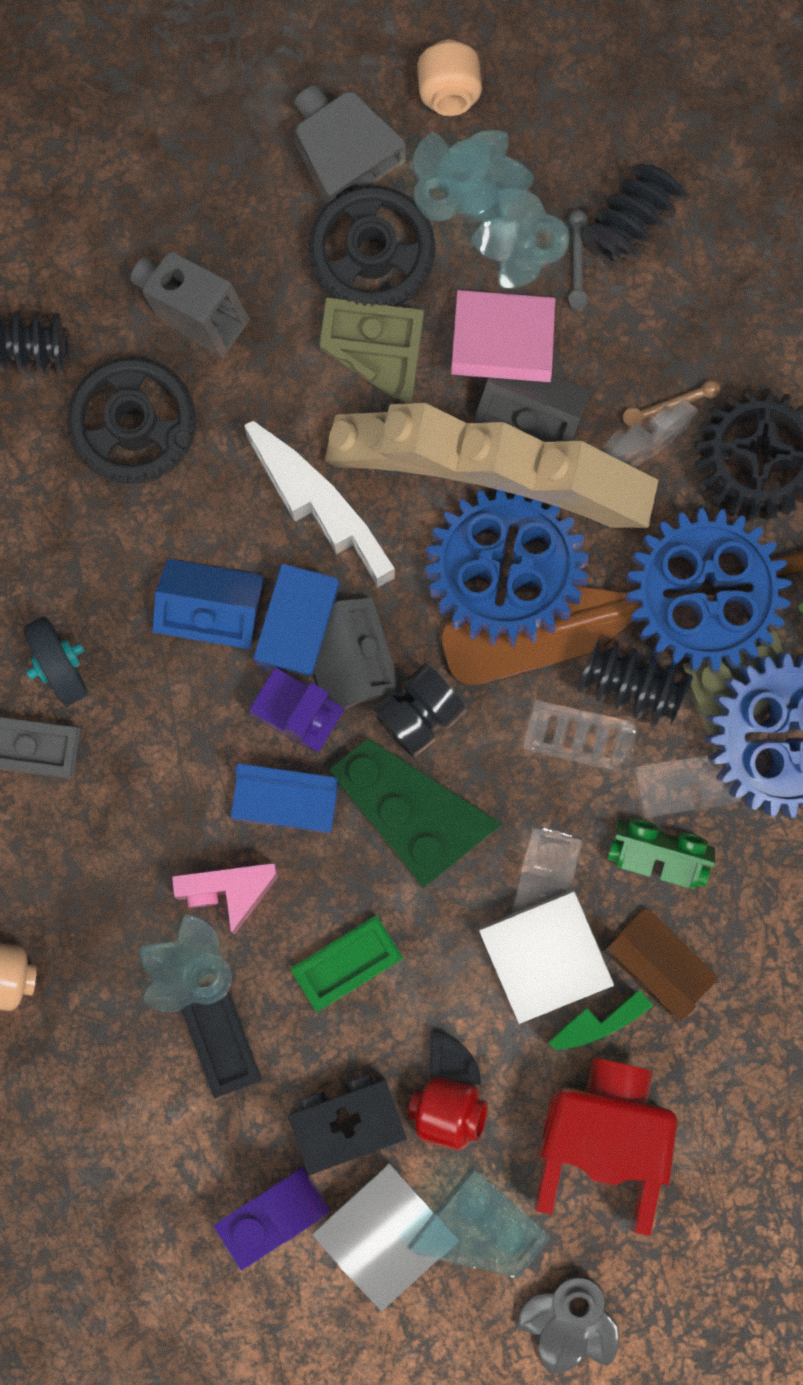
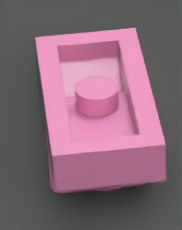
M275 863L174 876L172 877L174 896L178 900L187 899L188 908L217 905L219 904L218 895L226 894L231 932L235 934L276 881L278 872Z

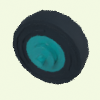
M46 616L38 618L23 627L25 638L34 656L30 657L34 667L26 671L30 680L40 676L44 684L49 682L55 694L65 706L71 705L88 695L87 688L76 668L80 666L77 655L84 652L81 643L71 647L67 639L61 640Z

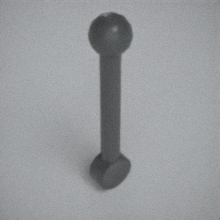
M579 209L572 211L568 218L569 224L573 227V292L569 295L568 304L574 311L583 310L588 302V296L583 291L582 236L583 227L587 224L588 218L586 213Z

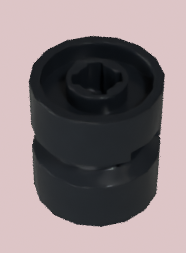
M426 663L403 682L405 691L402 694L394 691L391 692L371 710L390 736L414 759L436 740V729L448 730L468 712L466 706L454 690Z

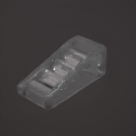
M536 700L523 749L626 775L638 727L631 721ZM550 715L558 717L552 745L544 743ZM570 721L578 722L572 749L564 748ZM590 726L598 728L592 754L584 752ZM610 732H617L618 737L613 757H604Z

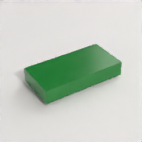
M376 915L293 966L290 970L314 1010L318 1013L404 958Z

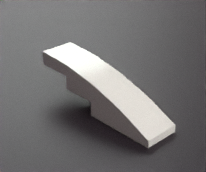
M251 421L244 425L250 444L294 522L313 513L335 554L354 546L377 588L394 579L395 568L367 525L335 487L294 449L259 424Z

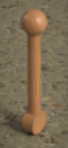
M707 380L699 389L645 409L629 408L624 412L623 423L627 428L635 429L640 426L643 419L702 397L713 399L719 395L720 385L715 380Z

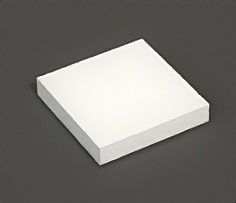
M574 889L479 927L480 934L519 1024L614 986L610 972Z

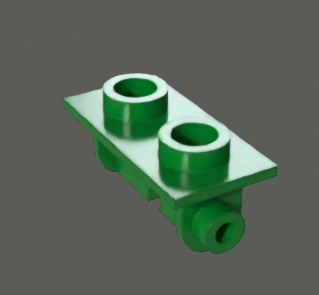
M632 818L629 822L617 820L615 839L621 840L622 843L613 840L607 860L616 862V868L649 877L655 860L662 861L664 865L660 874V880L692 890L695 889L696 885L706 888L711 868L704 867L703 865L714 867L716 863L715 847L708 846L706 839L685 832L679 833L678 837L660 832L659 827L654 823L638 818Z

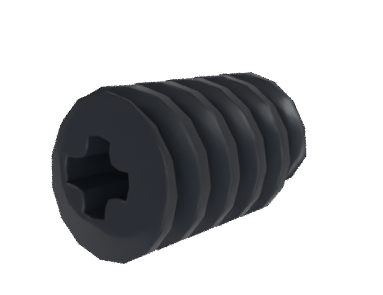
M647 164L634 166L630 174L631 179L623 180L618 188L619 193L612 194L607 199V208H602L596 212L594 217L595 223H589L583 228L582 236L589 250L606 265L624 273L626 270L623 262L620 260L622 257L632 262L639 260L640 254L633 246L634 242L644 247H649L652 244L651 237L645 231L646 228L655 232H662L664 224L657 216L658 213L668 218H673L676 215V209L669 200L673 199L679 203H685L688 200V194L685 189L668 172L660 167Z
M20 310L14 311L9 324H4L0 311V371L2 373L10 372L16 361L21 374L30 373L34 363H36L38 372L41 375H48L55 363L60 376H66L70 362V333L67 327H63L60 313H54L50 325L44 326L40 312L35 311L30 324L24 325Z
M599 637L578 682V693L583 695L595 684L597 685V702L601 703L611 693H614L615 710L620 711L631 701L634 702V719L638 720L645 712L651 710V727L656 729L666 718L670 719L672 724L687 694L693 675L686 673L675 683L673 682L674 666L667 665L657 675L655 674V657H648L638 666L636 665V648H630L622 657H619V641L613 639L607 646L601 649Z

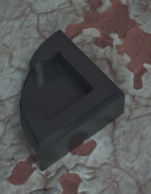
M430 1032L429 1080L441 1076L473 1085H481L478 1065L468 1049L450 1036Z

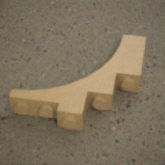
M427 403L390 404L388 412L335 414L324 462L338 468L401 471L477 484L548 503L585 516L610 528H648L658 485V479L583 441L543 442L505 422L465 423Z

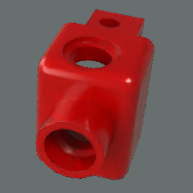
M592 1058L586 1091L561 1087L553 1093L536 1153L538 1157L544 1159L534 1204L536 1212L552 1215L562 1164H570L583 1170L592 1181L617 1186L623 1181L640 1180L630 1230L634 1233L651 1237L661 1184L670 1186L678 1119L673 1111L647 1104L653 1077L652 1070Z

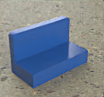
M169 559L166 561L156 589L152 632L251 649L255 635L257 608L264 587L265 577L254 573Z
M285 564L281 565L253 658L260 669L272 672L276 667L280 670L284 669L307 676L313 675L340 586L337 578Z
M236 764L235 776L237 780L231 812L232 820L332 834L339 787L338 778Z

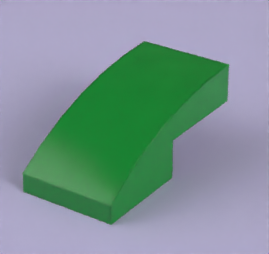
M637 990L601 1022L596 1019L588 1008L583 1009L551 1037L546 1044L554 1051L594 1042L627 1026L654 1005L641 990Z

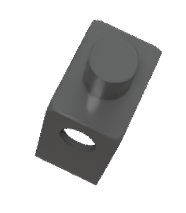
M313 85L302 91L295 99L294 104L306 118L294 129L296 145L325 204L331 202L332 199L345 190H351L354 187L363 185L365 187L372 185L406 162V143L354 92H346L330 103L318 85Z
M174 252L166 254L160 264L148 257H143L133 268L131 282L143 289L142 292L155 314L161 320L221 359L224 358L250 321L233 285L229 281Z

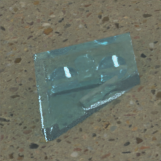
M470 1168L407 1245V1248L420 1256L438 1258L459 1265L480 1268L519 1279L551 1237L477 1171Z

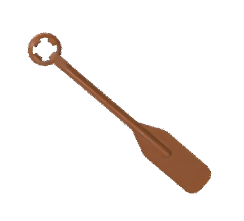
M803 551L770 559L771 561L786 560V566L776 573L777 578L803 571ZM743 567L725 571L724 573L736 576L742 573ZM704 580L699 589L695 591L665 590L663 595L666 598H677L692 593H705L708 597L721 591H730L749 586L750 584H738L723 589H711L709 581ZM576 587L582 593L580 604L567 603L571 610L570 619L566 621L554 615L555 632L550 634L540 625L537 627L536 642L534 643L528 639L525 632L518 633L517 643L514 647H511L507 634H500L498 641L492 646L489 642L488 631L483 630L475 640L470 639V624L468 622L455 630L452 626V621H450L442 634V647L453 678L467 686L479 685L592 654L599 637L600 648H602L633 623L630 621V616L640 608V604L625 601L627 593ZM538 596L525 599L524 601L534 600V599H536Z

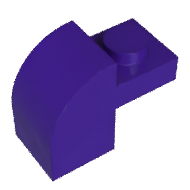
M275 667L251 706L249 716L301 746L315 752H320L345 708L328 699L329 692L311 682L309 686H306Z
M303 1165L263 1191L259 1196L214 1224L213 1227L242 1271L327 1215L332 1208Z

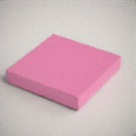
M457 290L451 375L551 382L555 298Z

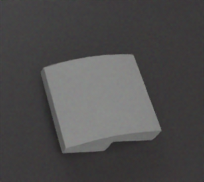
M390 1163L312 1233V1236L381 1311L459 1241Z

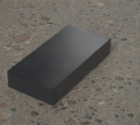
M228 984L179 1002L214 1099L263 1080Z

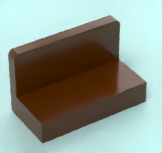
M643 909L603 950L676 1022L683 1021L697 1007L695 1003L718 979L717 975L649 909Z

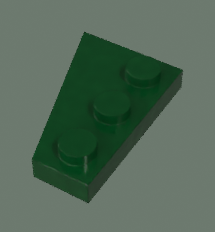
M369 738L328 769L333 777L338 778V783L423 889L502 826L501 823Z

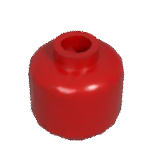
M441 1076L430 1079L423 1088V1091L416 1089L411 1097L408 1109V1118L415 1121L416 1134L421 1141L457 1151L468 1147L471 1141L478 1142L480 1140L488 1116V1103L481 1100V1093L475 1085Z

